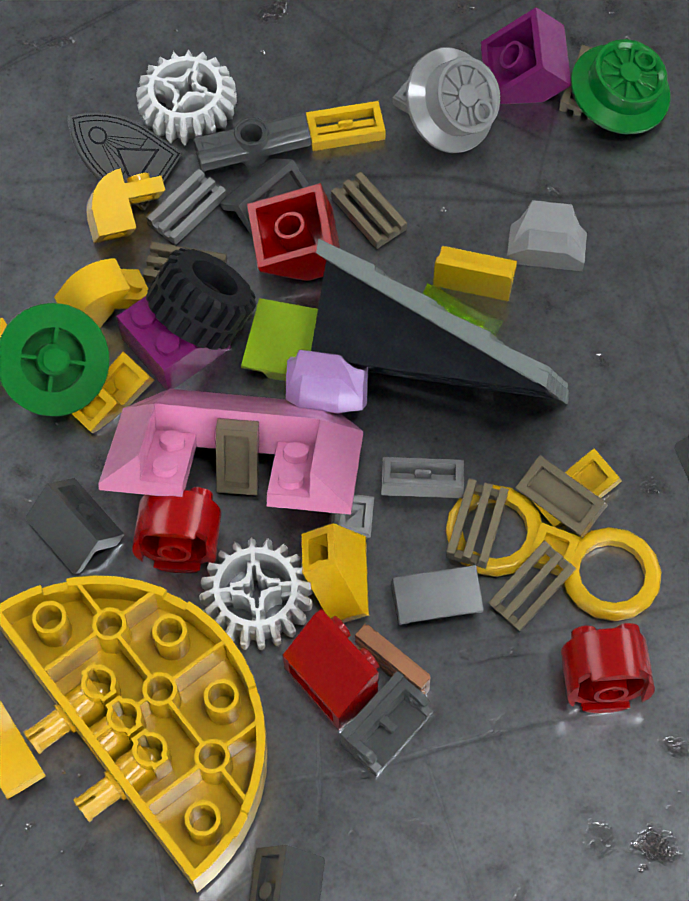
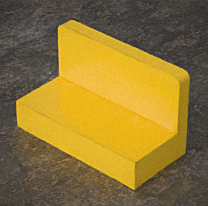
M442 246L440 255L436 257L434 264L433 286L509 301L517 261Z

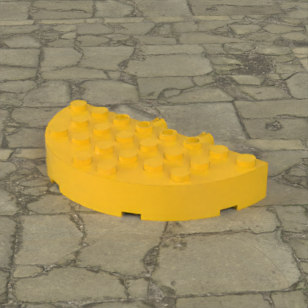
M96 575L67 578V582L43 588L41 585L30 588L0 603V631L55 703L53 705L54 711L28 730L23 731L28 741L40 755L43 750L69 731L73 734L77 732L105 769L103 772L104 778L73 799L87 821L90 823L94 817L121 798L123 801L127 799L198 893L218 875L244 841L255 819L266 779L268 748L264 714L253 674L240 650L220 625L198 606L190 601L187 603L181 598L167 593V589L135 579Z

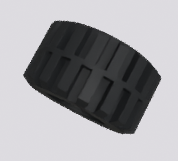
M187 248L172 251L146 294L150 310L168 330L187 342L211 350L225 349L231 345L254 311L257 303L255 301V294L250 289L249 284L232 267L208 253Z

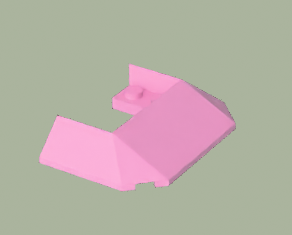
M168 389L123 408L98 483L99 490L183 497V491L186 487L196 447L216 449L217 419L259 421V453L275 454L267 490V507L351 515L363 441V430L341 413L300 408L286 399Z

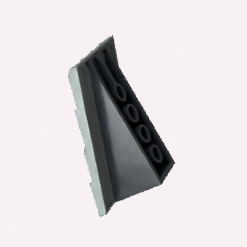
M318 239L316 253L326 260L311 351L341 355L350 365L367 366L368 372L554 399L568 404L570 392L567 389L568 383L558 376L556 372L552 371V368L505 346L491 332L445 310L443 306L437 304V301L394 281L393 278L386 275L376 265Z

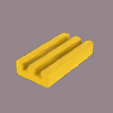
M379 101L306 112L312 151L380 141L386 138ZM373 116H374V118H372V119H366V120H360V121H354V122H353L354 119H360V118H366V117H373ZM338 122V124H335V125H329V126H323V127H316V125H323V124H329V123Z

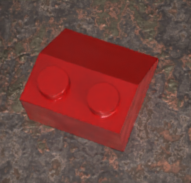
M321 183L247 204L257 266L260 272L305 281L324 277L326 260L316 253L318 239L337 248H340L333 209Z

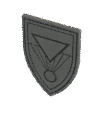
M86 112L68 117L69 129L76 151L89 171L98 180H101L108 173L121 168L124 183H128V177L141 173H149L150 178L162 175L164 182L183 154L146 127L127 117L106 112ZM151 200L133 205L145 211Z

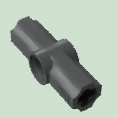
M303 113L268 121L247 117L238 122L235 129L193 138L197 159L202 171L240 162L247 166H259L268 159L269 155L311 145L308 124Z

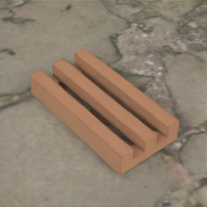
M364 624L355 634V646L357 649L366 648L378 662L379 668L389 677H392L399 671L410 683L426 695L430 690V674L371 626Z

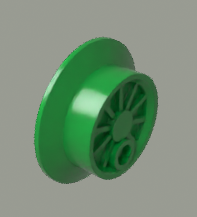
M620 39L605 45L596 46L581 55L572 70L571 90L577 105L590 120L609 131L621 134L646 132L657 126L669 109L671 94L665 65L659 55L643 43L629 39Z
M45 303L30 307L14 317L0 337V382L7 394L18 405L30 412L45 416H62L76 412L88 405L99 394L106 381L110 360L106 339L93 319L77 308L60 303Z

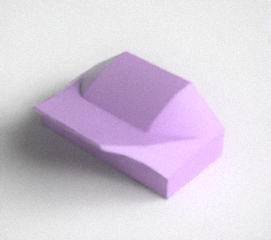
M298 350L295 357H290L287 360L286 400L300 408L342 413L363 410L367 405L368 367L350 365L341 355Z

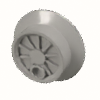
M439 48L425 54L413 67L407 83V108L415 129L428 144L443 152L461 153L473 149L487 136L499 111L500 90L494 74L483 62L459 49Z

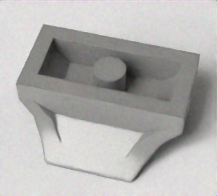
M532 200L521 218L510 225L507 259L517 261L518 265L583 272L587 232L579 225L573 205Z

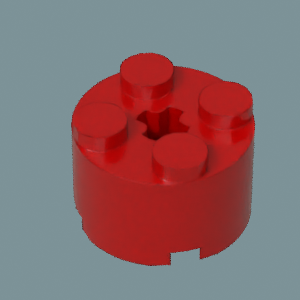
M195 487L189 491L184 490L183 497L143 496L139 502L132 545L134 556L142 562L144 556L154 560L153 568L172 573H194L200 571L201 564L206 562L208 564L209 562L214 563L217 554L222 512L220 507L212 500L213 493L208 489Z
M625 623L615 628L598 630L593 626H581L571 631L572 639L566 642L561 649L567 698L571 706L574 707L575 702L581 703L582 711L610 713L631 708L629 700L641 696L642 703L652 697L655 692L647 642L640 633V628L637 624Z

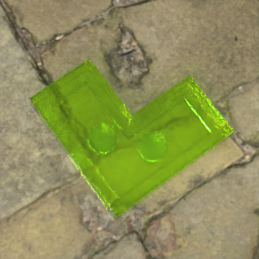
M427 283L422 293L437 301V304L443 306L449 313L492 334L497 333L503 323L502 320L436 285Z

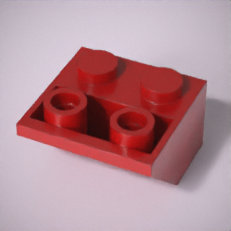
M320 609L312 616L284 652V669L338 730H341L378 693L379 672L377 669L379 664L366 648L362 647L358 650L348 639L351 634L337 616H333L330 619Z

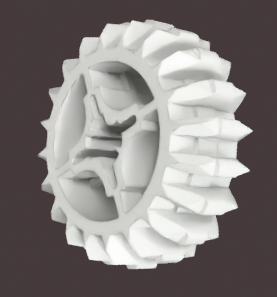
M189 49L185 56L178 57L173 51L170 60L159 57L158 66L148 65L147 75H142L140 78V87L137 88L136 92L138 112L143 118L147 129H153L154 134L159 137L166 135V139L170 144L175 139L181 138V142L186 146L188 139L214 134L216 129L225 130L227 120L233 119L234 107L237 104L235 82L230 77L227 67L220 66L216 57L207 61V56H205L204 52L197 57H193ZM159 102L166 103V107L171 108L172 111L163 107Z
M251 537L248 540V548L241 549V546L234 542L232 544L233 554L229 555L220 550L218 553L220 564L209 562L207 571L210 576L202 577L201 587L205 592L199 595L200 603L207 606L203 611L220 625L233 642L237 637H240V646L244 650L249 647L251 640H256L258 649L262 651L265 649V640L270 638L273 644L279 647L282 643L280 633L283 632L293 638L296 635L293 623L304 625L307 620L303 611L312 609V600L307 596L313 594L311 583L306 581L302 573L303 567H299L301 559L297 554L287 557L288 547L284 544L273 551L272 541L269 538L263 543V547H257L255 539ZM261 568L276 572L286 581L280 582V578L266 577L261 572ZM247 570L246 576L241 581L230 583V587H226L236 575ZM254 580L258 581V588L262 590L261 597L259 598V608H256L255 599L252 598ZM284 600H288L286 605L277 614L266 619V613L270 608L282 605ZM226 606H233L234 609L248 611L252 616V620L242 619L234 615Z

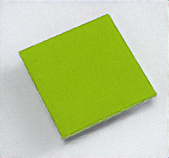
M259 298L241 368L264 372L270 379L286 381L287 360L290 357H295L298 350L311 351L318 309Z

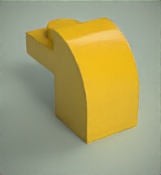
M120 168L104 176L93 190L87 203V221L93 243L130 236L136 229L131 205L159 199L165 191L162 175L150 178L149 173H141L128 177V183H124Z
M116 258L96 261L75 272L67 279L54 298L57 303L81 310L101 328L115 309H128L145 297L148 293V287L139 269H121Z

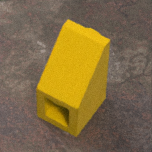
M335 523L303 533L302 573L307 582L311 583V589L324 612L330 619L333 616H337L343 623L368 616L366 536Z

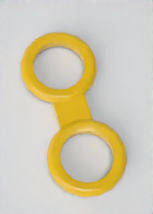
M493 485L492 488L500 490L501 487L509 489L505 505L517 511L524 520L527 536L521 548L512 555L497 559L489 557L486 569L477 567L478 574L493 577L514 574L545 540L556 552L561 554L564 559L576 568L564 584L567 594L579 609L594 618L615 622L634 618L650 607L659 593L662 572L657 555L644 539L628 530L612 527L591 530L582 538L542 523L540 513L530 499L515 489ZM473 495L468 514L478 507L481 496ZM459 498L448 513L445 529L448 544L463 498ZM489 499L488 504L496 503L497 500ZM463 531L457 548L460 551L465 550L467 543ZM608 545L621 547L632 553L641 564L644 574L643 586L638 594L627 601L617 603L602 601L590 594L582 584L579 573L580 563L586 554L595 548ZM473 551V554L480 556L479 553ZM545 554L534 567L541 570L551 558ZM460 562L465 567L472 566L470 564ZM557 564L550 573L558 576L563 569Z

